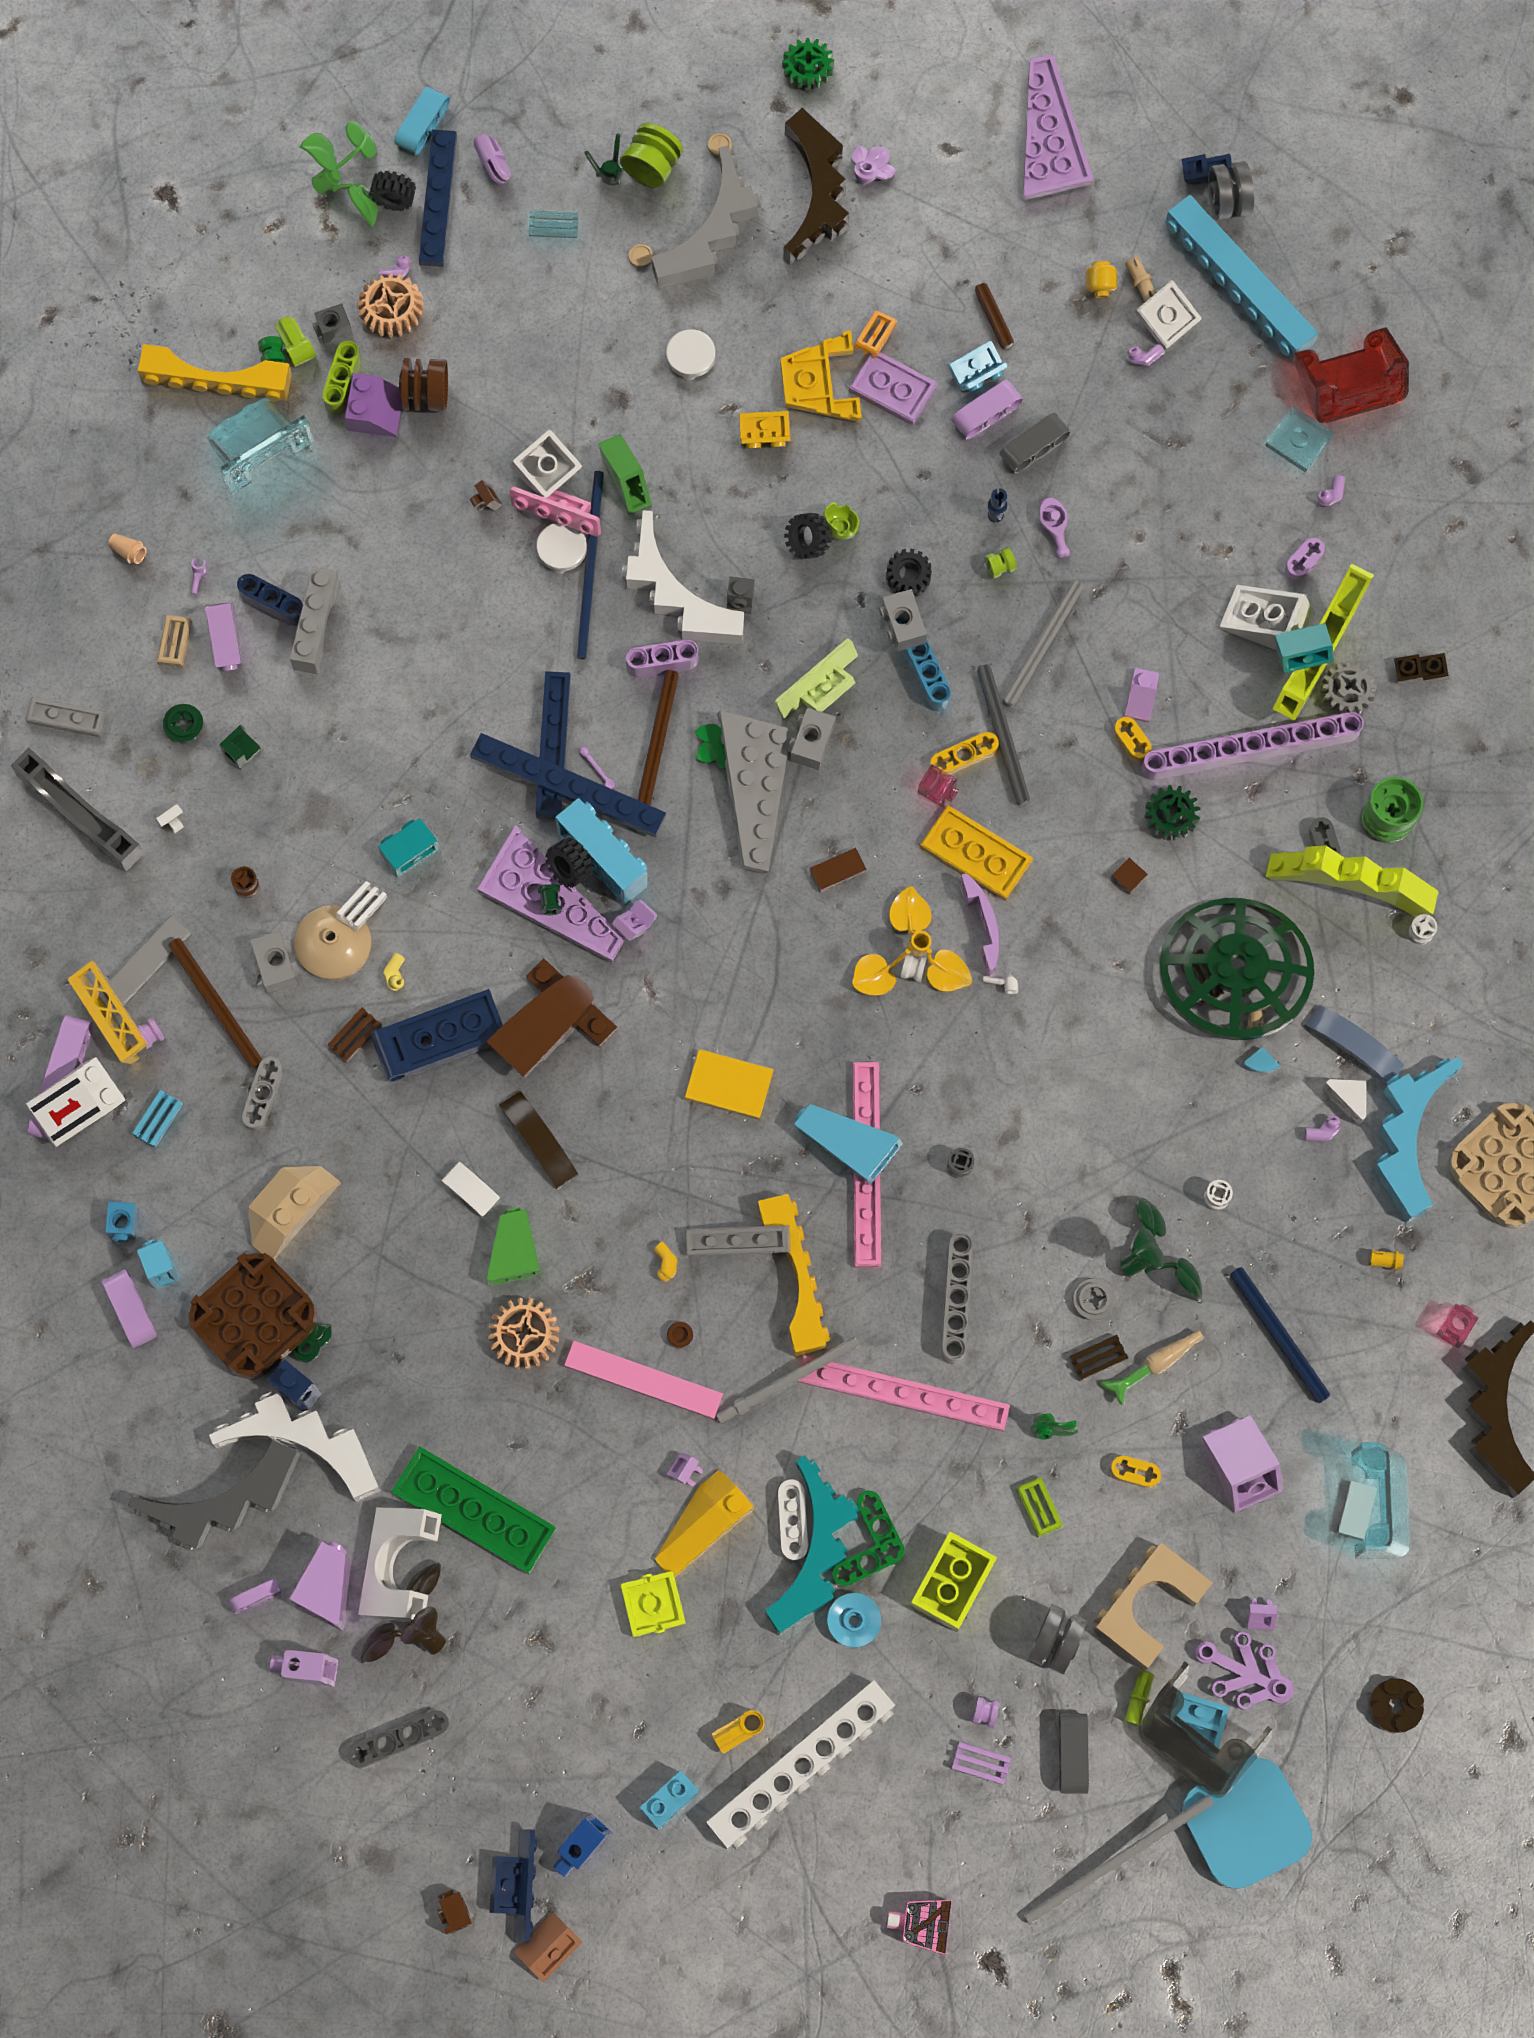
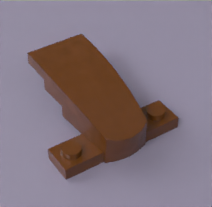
M543 958L526 975V978L542 993L518 1011L486 1042L525 1079L541 1061L544 1062L559 1044L562 1045L577 1026L599 1047L618 1030V1027L595 1006L592 991L585 982L571 975L562 976Z

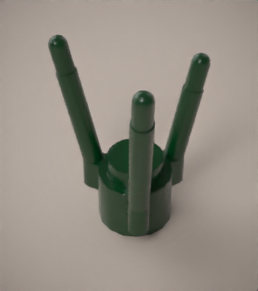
M619 133L615 136L613 159L604 162L601 168H599L589 151L586 150L584 152L594 168L596 176L601 177L603 182L608 185H619L624 171L618 164Z

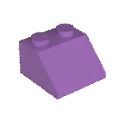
M353 373L345 415L348 431L397 437L402 410L399 387L378 376Z

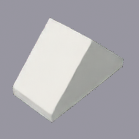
M1329 1079L1322 1090L1359 1126L1366 1118V1081Z

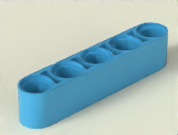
M905 618L896 619V622L899 624L908 623ZM926 640V644L902 650L929 708L937 712L945 710L949 705L951 690L928 641ZM915 650H921L924 652V655L918 657L915 656L912 652ZM924 672H932L935 676L933 678H926L922 674ZM940 693L945 698L943 700H936L933 695Z

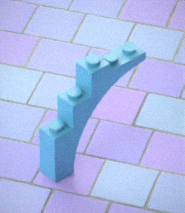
M1459 1057L1452 1061L1449 1058L1444 1059L1435 1066L1436 1070L1428 1073L1426 1070L1417 1075L1414 1080L1410 1074L1403 1077L1398 1074L1386 1082L1388 1086L1383 1091L1396 1114L1393 1113L1381 1121L1383 1125L1378 1132L1391 1153L1388 1152L1376 1160L1378 1164L1373 1171L1406 1223L1428 1211L1433 1205L1426 1192L1418 1168V1128L1422 1114L1434 1092L1464 1066Z

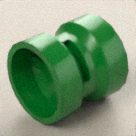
M268 336L258 341L259 352L262 353L261 362L267 360L286 363L285 355L281 351L283 343L280 337Z

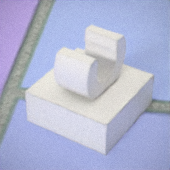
M176 804L157 817L155 821L160 828L168 823L172 831L176 833L184 827L177 818L183 811Z

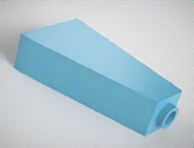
M812 1104L807 1109L803 1108L795 1118L796 1122L794 1125L801 1133L870 1185L903 1145L901 1140L893 1134Z

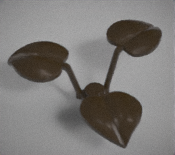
M439 1562L420 1570L409 1581L406 1590L429 1595L439 1580L441 1564ZM432 1606L420 1610L402 1632L395 1630L393 1623H386L376 1628L369 1635L363 1646L361 1663L373 1662L387 1654L393 1646L395 1637H400L404 1644H415L416 1646L420 1644L431 1655L440 1652L446 1643V1638L436 1630L437 1610Z

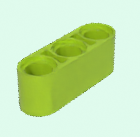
M344 341L337 347L322 396L325 408L332 415H340L345 412L353 373L358 374L361 365L358 346L352 341ZM347 354L354 355L352 358L349 359L344 358V356ZM339 376H347L345 380H337ZM332 398H340L337 402H330Z

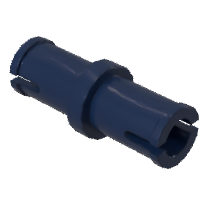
M999 488V493H997V489L993 490L988 501V519L993 523H996V518H998V523L1001 522L1007 510V493L1004 489Z

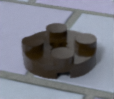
M1390 1678L1378 1684L1370 1694L1368 1706L1372 1715L1371 1718L1376 1726L1391 1734L1407 1732L1416 1727L1424 1713V1698L1416 1686L1409 1681L1400 1678ZM1399 1699L1403 1710L1393 1713L1389 1702Z

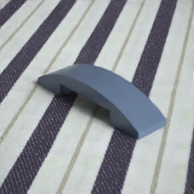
M1321 1005L1318 1006L1304 1025L1323 1040L1329 1039L1369 1068V1073L1386 1085V1082L1398 1075L1404 1067V1064L1374 1037L1351 1021Z

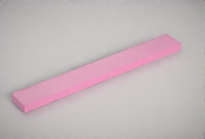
M853 1062V1120L880 1129L879 1062ZM854 1173V1268H881L880 1174L870 1185Z
M803 1355L801 1367L816 1358ZM834 1362L797 1381L802 1384L1002 1432L1005 1430L1010 1408L1009 1404Z

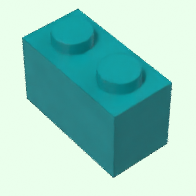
M1325 623L1275 635L1277 653L1284 673L1334 662L1333 645Z
M421 818L415 821H408L402 826L401 831L395 835L390 834L386 836L378 846L381 856L397 877L440 849L437 839Z

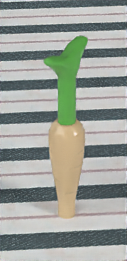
M1197 1330L1191 1335L1153 1352L1146 1358L1145 1365L1125 1378L1117 1381H1101L1100 1384L1104 1389L1115 1393L1117 1401L1123 1405L1125 1393L1129 1387L1150 1373H1162L1180 1359L1191 1347L1204 1339V1337Z

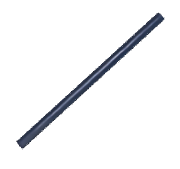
M594 471L590 514L600 519L604 472ZM588 534L576 657L581 660L587 658L598 537Z

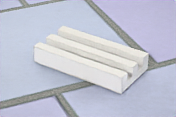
M366 881L337 912L336 918L355 931H358L386 900L387 894L385 892L379 893L377 887H370V883ZM365 893H368V894L363 898V900L352 910V912H351L347 917H345V915H346V914L354 907V905L364 896V894H365ZM374 897L376 900L370 905V907L360 916V918L356 922H353L352 920L358 915V913L362 911V909Z

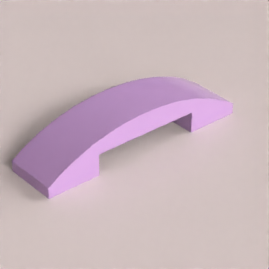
M967 873L962 874L960 884L967 906L977 904L989 944L982 947L981 955L987 975L990 977L994 974L999 954V932L996 917L988 898L980 886Z

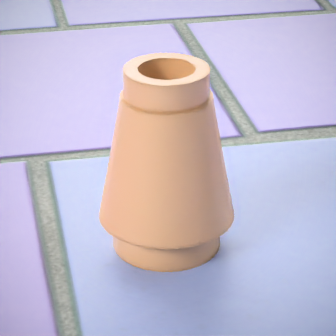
M116 533L108 541V546L129 564H139L145 558L147 549L141 541Z

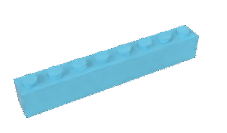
M1191 195L1168 211L1165 221L1168 230L1182 240L1186 250L1192 251L1203 268H1208L1214 275L1216 282L1220 286H1224L1230 292L1231 298L1245 308L1249 318L1257 321L1262 327L1264 334L1278 344L1280 351L1284 355H1288L1292 360H1295L1315 344L1319 333Z

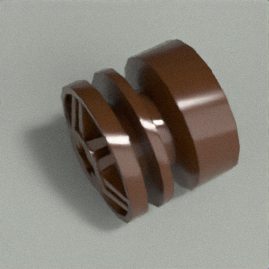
M403 359L399 375V395L403 410H410L412 399H414L416 411H420L422 401L427 400L429 411L446 412L448 402V364L446 359H430L427 370H423L421 359H416L414 370H412L411 359Z

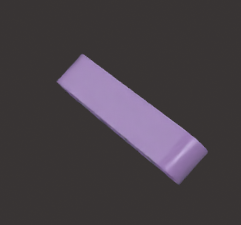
M68 1015L64 1017L39 1094L82 1064L92 1033V1022ZM31 1116L28 1135L49 1140L37 1121Z

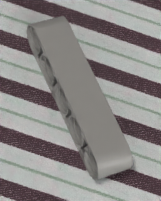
M965 1233L953 1235L948 1246L941 1356L948 1364H958L961 1362L967 1347L973 1241ZM964 1242L967 1245V1250L965 1252H957L954 1249V1243ZM955 1267L964 1269L966 1272L965 1277L956 1278L952 1274V1269ZM960 1293L964 1297V1302L955 1304L951 1301L950 1295ZM951 1319H958L963 1327L959 1330H953L949 1327L948 1322ZM949 1345H957L961 1353L958 1356H951L946 1348Z

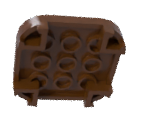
M244 1253L237 1257L238 1262L200 1297L197 1294L190 1302L192 1305L189 1312V1324L201 1340L234 1374L240 1378L256 1379L270 1372L310 1335L316 1326L318 1316L317 1308L308 1294L300 1288L271 1256L266 1253L248 1255Z

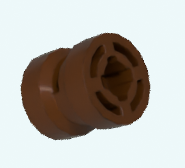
M239 867L231 875V883L235 892L240 897L251 898L259 891V881L254 870L250 867Z

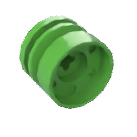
M1400 777L1385 778L1377 783L1362 810L1361 818L1364 828L1372 837L1388 843L1400 841L1408 836L1423 810L1424 801L1420 790L1414 783Z

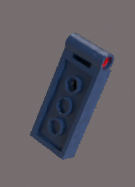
M487 989L392 1025L376 1029L370 1033L387 1082L391 1083L490 1048L486 1041L503 1024L491 992ZM423 1040H430L428 1045L421 1044Z

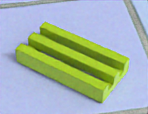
M1041 1477L1016 1488L1038 1538L1063 1527ZM1038 1485L1055 1524H1050L1033 1486ZM1028 1489L1043 1521L1044 1529H1041L1024 1490Z

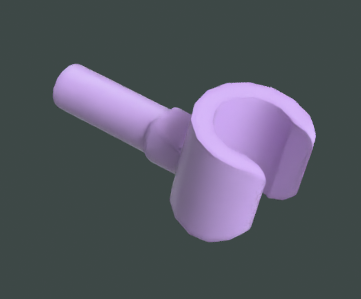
M193 558L191 561L194 573L191 594L197 595L201 576L207 573L205 559L201 567H196V558Z

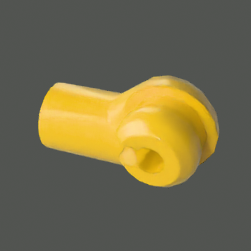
M661 1242L653 1250L662 1260L661 1269L657 1271V1276L661 1281L667 1282L675 1276L678 1260L668 1246Z

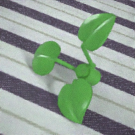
M350 121L345 127L347 137L356 148L337 164L331 142L321 133L309 135L302 142L300 148L308 152L324 168L311 179L314 189L319 194H324L330 189L336 192L339 189L348 188V195L370 227H373L378 214L377 202H373L372 198L369 197L370 191L362 184L357 186L354 183L338 185L341 180L338 169L359 151L366 159H370L375 155L376 145L372 136L358 122Z

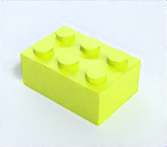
M949 1532L915 1594L910 1607L958 1632L997 1557Z

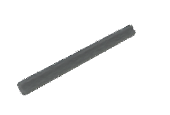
M989 664L981 665L978 667L977 673L999 741V747L1016 804L1025 805L1029 803L1030 796L993 672Z

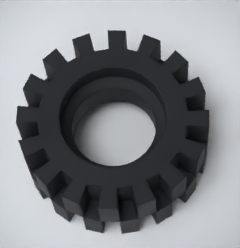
M379 171L378 174H374L369 197L372 198L373 202H377V205H384L385 209L390 207L394 211H397V208L400 211H404V208L408 210L412 206L416 186L414 182H411L412 179L409 177L405 178L403 174L397 175V172L394 171L392 174L389 171L384 173Z
M805 513L795 515L794 518L788 521L791 525H786L785 530L789 532L784 534V538H788L789 541L785 542L786 547L791 546L788 551L791 554L795 553L794 557L801 559L818 558L826 554L824 551L829 550L830 546L827 543H831L832 538H828V534H832V530H827L830 524L823 522L825 520L823 516H819L817 513ZM807 526L812 532V542L810 545H807L804 539V531Z
M910 548V552L902 549L901 554L897 551L894 553V558L891 557L889 559L886 580H888V586H892L894 593L912 589L913 594L915 593L917 597L921 591L924 593L927 590L931 580L932 566L931 562L928 563L927 556L922 557L923 553L921 551H918L916 554L914 553L915 549ZM907 565L915 567L919 573L918 577L913 581L902 579L899 574L902 567Z
M564 838L548 848V852L545 855L548 858L546 864L550 865L548 870L554 873L552 877L554 879L558 878V883L560 885L564 884L566 888H573L592 875L591 870L593 869V865L589 864L592 862L591 857L587 858L586 856L589 854L588 851H583V845L581 843L577 845V840H571V838Z

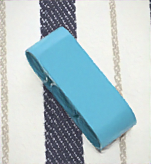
M427 86L397 131L394 140L395 145L418 155L432 135V129L435 130L448 109L450 97Z

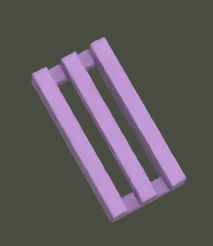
M959 1742L951 1769L1004 1785L1012 1758ZM962 1750L1004 1762V1765L1001 1767L963 1755ZM962 1760L1001 1772V1776L996 1777L958 1764Z

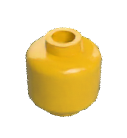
M1109 261L1092 262L1091 266L1086 269V290L1091 294H1095V298H1108L1109 293L1116 291L1118 287L1117 269Z

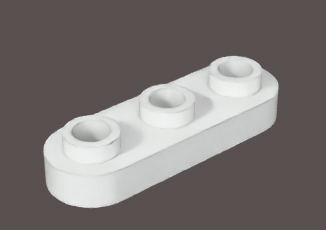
M790 1479L784 1481L778 1489L781 1551L786 1559L799 1561L806 1556L808 1551L805 1490L800 1482ZM794 1490L796 1497L789 1499L786 1496V1492ZM792 1516L798 1519V1523L794 1526L788 1523V1519ZM792 1543H796L800 1549L798 1552H792L789 1546Z

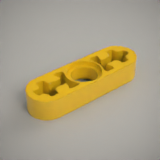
M983 732L934 754L930 761L931 773L936 777L944 778L992 757L997 752L999 745L997 736L991 732ZM983 740H986L987 743L992 742L991 749L988 750L987 747H982L978 750L979 755H976L975 749L982 746ZM961 749H967L971 753V758L966 761L960 760L957 752ZM950 754H952L953 761L947 763L944 770L941 767L936 768L938 760H941L942 763L950 761Z

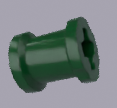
M545 884L538 887V893L541 895L539 914L551 916L562 912V907L559 906V885Z

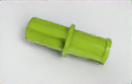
M1144 1670L1139 1672L1133 1694H1129L1131 1700L1126 1717L1124 1718L1125 1722L1136 1726L1141 1725L1146 1704L1150 1703L1148 1697L1155 1678L1154 1674Z

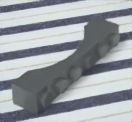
M29 747L11 764L17 777L122 869L127 871L144 854L138 842L86 802Z

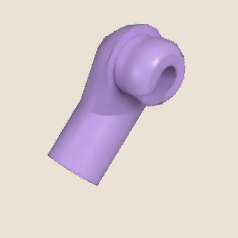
M406 255L398 256L397 263L393 269L379 270V275L381 274L384 278H388L391 272L393 278H396L399 274L404 278L411 269L409 257Z
M1330 1115L1320 1128H1306L1305 1141H1330L1341 1128L1339 1117Z

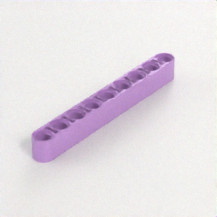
M1349 712L1154 750L1145 756L1141 771L1146 779L1159 780L1348 743L1358 738L1364 721L1359 714ZM1345 724L1354 725L1356 730H1348ZM1326 728L1332 735L1326 736L1321 733L1320 729ZM1296 734H1304L1307 737V740L1298 739L1296 737ZM1278 738L1282 741L1283 744L1276 745L1271 741V739ZM1254 743L1257 745L1258 749L1251 750L1247 747L1246 744ZM1228 747L1233 750L1234 754L1227 755L1222 751V748ZM1204 752L1209 756V759L1203 760L1198 757L1197 753ZM1180 757L1185 763L1176 764L1173 758ZM1156 762L1160 768L1152 769L1148 763Z

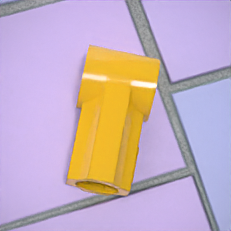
M750 1710L711 1734L722 1754H725L753 1736L760 1734L765 1727V1720L761 1713ZM756 1715L760 1719V1726L757 1730L749 1731L746 1728L745 1720L748 1716Z

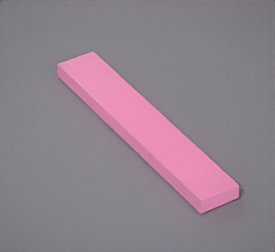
M573 1341L565 1362V1367L713 1420L716 1417L723 1397V1393Z

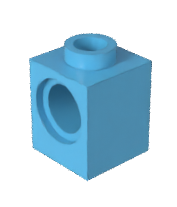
M108 1202L105 1233L109 1238H112V1241L126 1243L128 1239H136L139 1208L135 1203ZM128 1218L127 1225L124 1228H116L118 1219Z

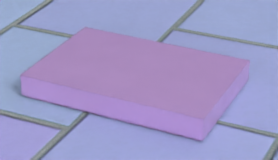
M881 352L876 359L871 357L872 353H870L850 385L849 392L914 425L935 391L937 382Z

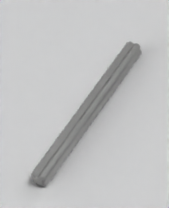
M1076 580L1071 581L1002 698L1003 704L1008 707H1014L1081 594L1084 587L1082 583Z

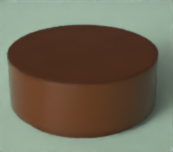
M675 1322L668 1328L667 1340L673 1348L685 1349L693 1341V1330L685 1322Z

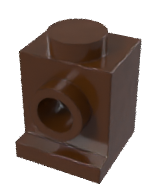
M450 1890L438 1896L441 1907L437 1908V1912L442 1924L448 1923L449 1926L444 1929L446 1935L473 1925L461 1892L455 1894L454 1890Z

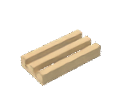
M166 615L157 659L159 665H177L183 668L192 624L191 618ZM176 622L168 658L165 657L171 623ZM184 623L178 659H175L181 624Z

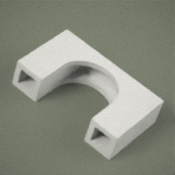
M376 1507L358 1615L379 1620L411 1621L420 1610L427 1607L428 1595L411 1590H399L393 1579V1565L397 1554L407 1543L416 1540H438L442 1514L425 1509Z

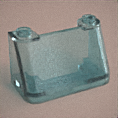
M1361 1442L1351 1452L1352 1465L1361 1467L1365 1472L1366 1479H1379L1381 1523L1370 1526L1365 1532V1541L1355 1545V1559L1401 1558L1407 1554L1410 1548L1406 1459L1398 1451L1381 1443Z

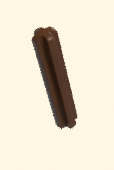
M981 283L975 287V293L1001 348L1004 350L1011 348L1014 345L1013 337L988 285Z

